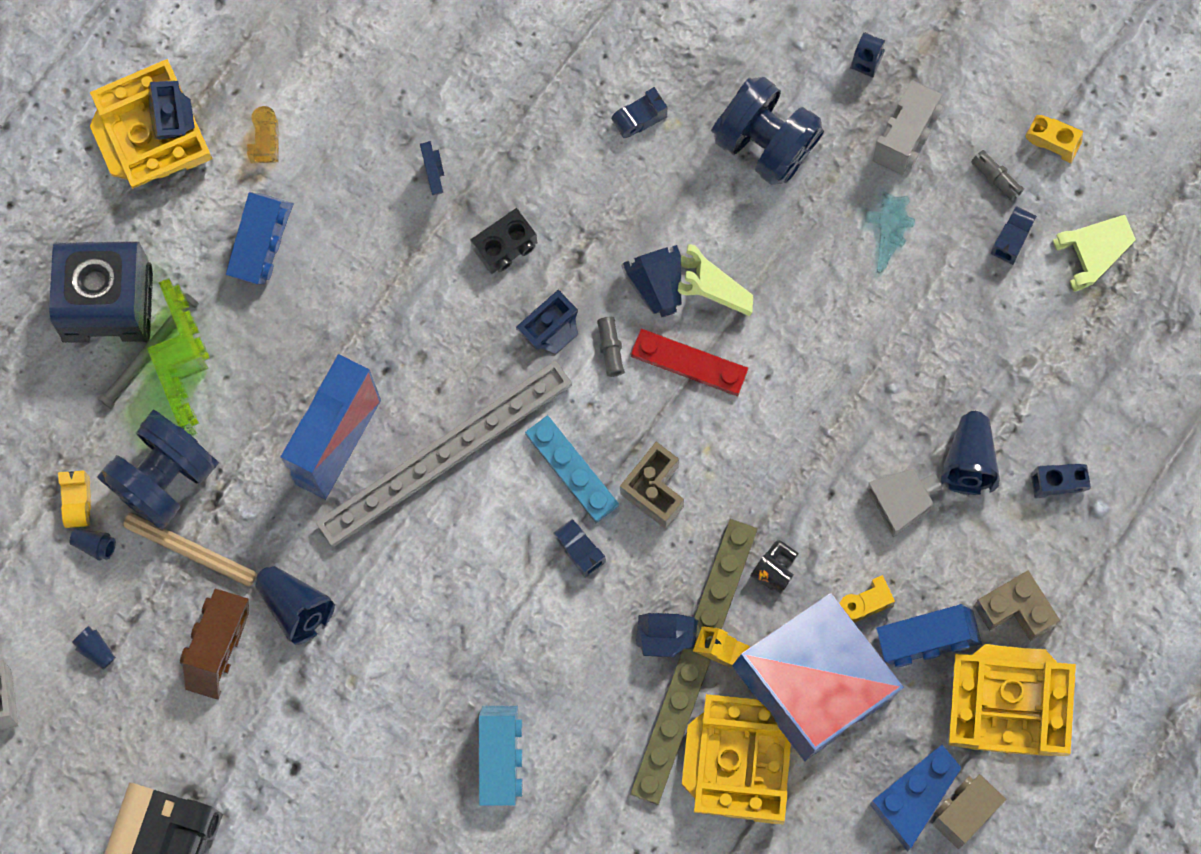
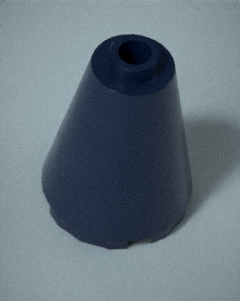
M970 411L960 419L941 472V483H948V489L953 492L966 495H981V490L989 488V493L995 491L999 487L1000 476L990 419L980 411Z
M276 566L262 569L256 577V589L286 638L293 644L299 645L311 640L318 634L315 629L321 623L326 626L334 613L335 604L326 594Z

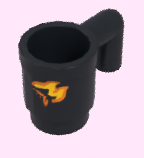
M778 540L763 555L750 576L769 589H775L781 594L794 574L787 570L788 567L778 561L777 558L781 554L793 563L799 553Z

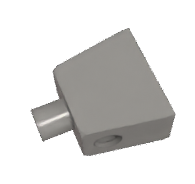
M914 469L869 482L867 487L872 500L893 537L928 513L933 506L929 495L942 489V485L935 474L920 480Z

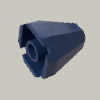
M677 245L672 246L670 250L666 247L634 258L635 262L631 263L632 266H630L629 261L622 263L621 266L625 277L653 314L660 313L662 318L677 313L676 307L682 304L681 294L678 292V284L681 282V255Z

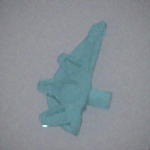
M883 192L881 202L883 207L880 213L866 211L865 222L879 224L878 227L880 228L876 273L886 270L888 261L897 247H903L906 243V239L903 237L906 228L914 227L915 219L908 216L905 208L910 203L908 196L895 197L892 194Z

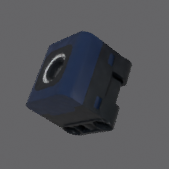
M140 242L54 243L52 249L49 315L52 325L61 337V341L63 343L89 342L91 337L119 336L122 342H149L151 334L153 269Z

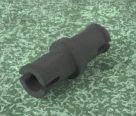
M985 150L978 153L980 157L975 156L971 163L988 178L987 182L991 186L996 185L1011 202L1017 199L1016 193L1020 196L1024 188L1007 173L1008 169L1003 165L999 166Z
M614 317L600 318L597 320L601 338L599 348L600 352L604 354L606 374L609 377L622 375L625 373L620 353L622 343L617 337Z

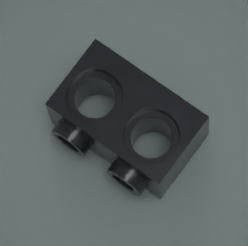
M517 208L470 239L473 251L491 275L496 271L502 272L512 264L513 259L519 255L525 256L535 249V244L538 243L537 234ZM515 231H521L525 234L519 240L512 239L510 235ZM491 247L501 249V252L496 256L487 254L488 249Z

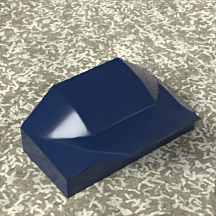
M150 82L149 108L152 130L156 140L179 138L186 135L187 131L195 128L191 99L180 91L179 82Z
M558 289L518 324L516 330L535 349H545L557 354L578 335L576 327L578 309Z
M669 613L638 615L636 645L641 648L643 656L675 657L683 649H694L698 620L690 616Z

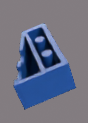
M943 744L874 798L869 804L907 852L912 848L961 770V766Z

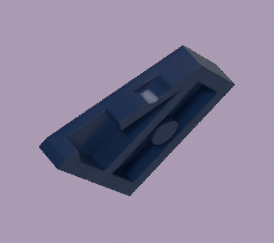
M431 141L420 143L432 196L441 194L443 189L440 177L445 175L439 149L433 150Z

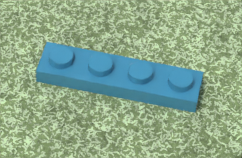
M548 415L525 431L527 438L595 523H598L619 507L617 500Z

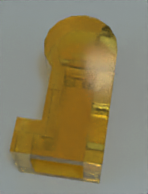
M268 106L258 107L251 116L255 128V144H247L248 158L250 163L279 162V124L275 112Z

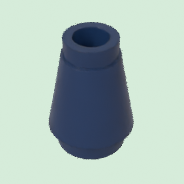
M74 529L69 540L70 545L75 546L98 561L110 559L116 546L115 538L106 532Z
M90 626L85 628L72 641L76 646L75 650L97 666H100L103 670L116 658L97 629L93 630Z

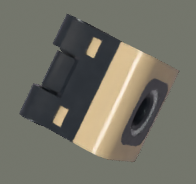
M129 782L104 854H204L207 842L215 840L223 814L207 804L191 799L186 800Z

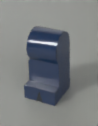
M863 32L850 68L873 78L885 53V49H883L885 40Z
M653 87L646 91L643 97L616 111L612 115L611 120L622 137L628 138L667 118L668 107L656 88Z
M1016 206L1007 224L1005 223L990 254L1014 265L1037 216Z
M1086 464L1038 466L1031 472L1034 498L1079 493L1091 489L1088 466Z
M573 519L553 533L565 550L564 552L585 578L606 563L605 555L593 544Z

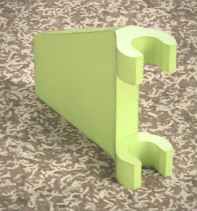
M1122 215L1081 229L1058 233L1056 235L1057 238L1052 241L1056 251L1071 245L1074 246L1084 272L1074 275V279L1069 281L1073 291L1076 292L1093 285L1136 239L1126 216Z
M688 244L686 253L693 257L688 258L681 255V266L688 269L696 268V274L686 271L685 281L691 284L679 282L678 292L682 295H701L750 316L753 312V295L708 261L698 247Z

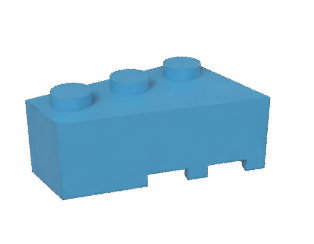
M482 706L480 711L479 806H515L517 797H522V779H517V767H522V749H518V737H522V719H518V706Z

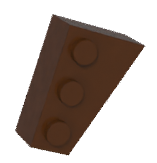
M215 588L211 598L207 597L202 607L203 617L200 623L196 622L191 632V639L193 640L189 648L185 647L183 649L180 664L183 665L185 690L219 700L222 692L219 688V681L223 672L227 674L229 672L231 664H228V660L234 647H237L249 615V598Z

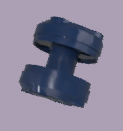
M766 77L748 78L713 125L711 132L714 133L715 144L726 152L728 151L735 155L752 140L764 149L755 167V172L770 185L786 184L794 176L802 162L824 134L821 118L812 111L800 107L784 122L772 113L781 95V90Z
M153 409L136 431V435L152 449L137 468L116 455L97 475V478L126 505L163 531L181 508L164 491L179 472L192 482L200 485L217 467L219 462L188 432Z

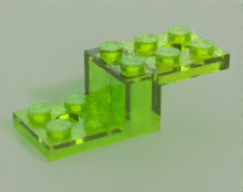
M170 278L160 281L159 285L180 335L147 349L178 426L193 436L198 434L195 425L199 424V421L189 402L185 403L184 401L189 396L183 382L180 380L209 369L206 360L210 359V355L201 337L196 338L195 334L200 333L190 310L185 311V308L190 306L179 284L174 286Z

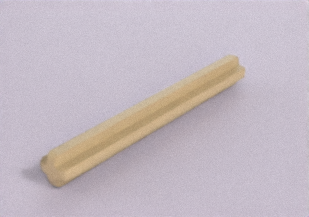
M129 513L123 525L126 529L241 584L251 587L256 579L257 574L255 571L167 529L162 531L150 521L133 513Z

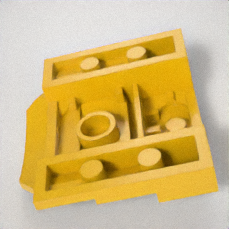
M168 59L90 92L97 108L90 124L91 131L111 176L128 180L132 189L156 178L161 179L184 168L189 170L213 159L194 116L195 128L187 131L186 135L179 138L157 140L154 136L149 108L150 82L177 81Z
M989 644L982 646L973 655L955 654L948 745L1000 753L1069 756L1071 754L1076 664L1057 663L1046 649L1017 648Z
M706 694L704 712L688 724L682 786L695 799L694 813L721 815L730 818L754 820V822L784 825L791 743L779 729L771 712L759 700Z

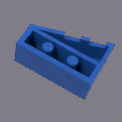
M248 193L226 275L255 284H265L266 280L271 278L274 267L272 263L275 254L279 250L281 238L294 203L261 193Z
M963 604L876 628L884 661L891 665L894 664L895 668L911 665L912 660L934 659L940 657L942 653L950 651L959 652L969 647L982 645L974 611Z

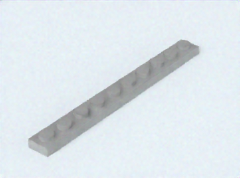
M556 360L316 521L317 526L332 548L570 388L572 386L571 380Z

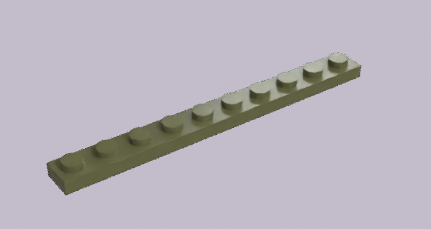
M733 519L729 520L694 617L698 620L696 641L702 626L723 628L758 528ZM712 636L706 639L705 648H709ZM693 649L682 650L630 794L656 805L660 803L711 659L693 652Z

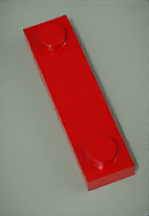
M642 328L631 352L632 358L737 397L740 394L749 370L748 367Z

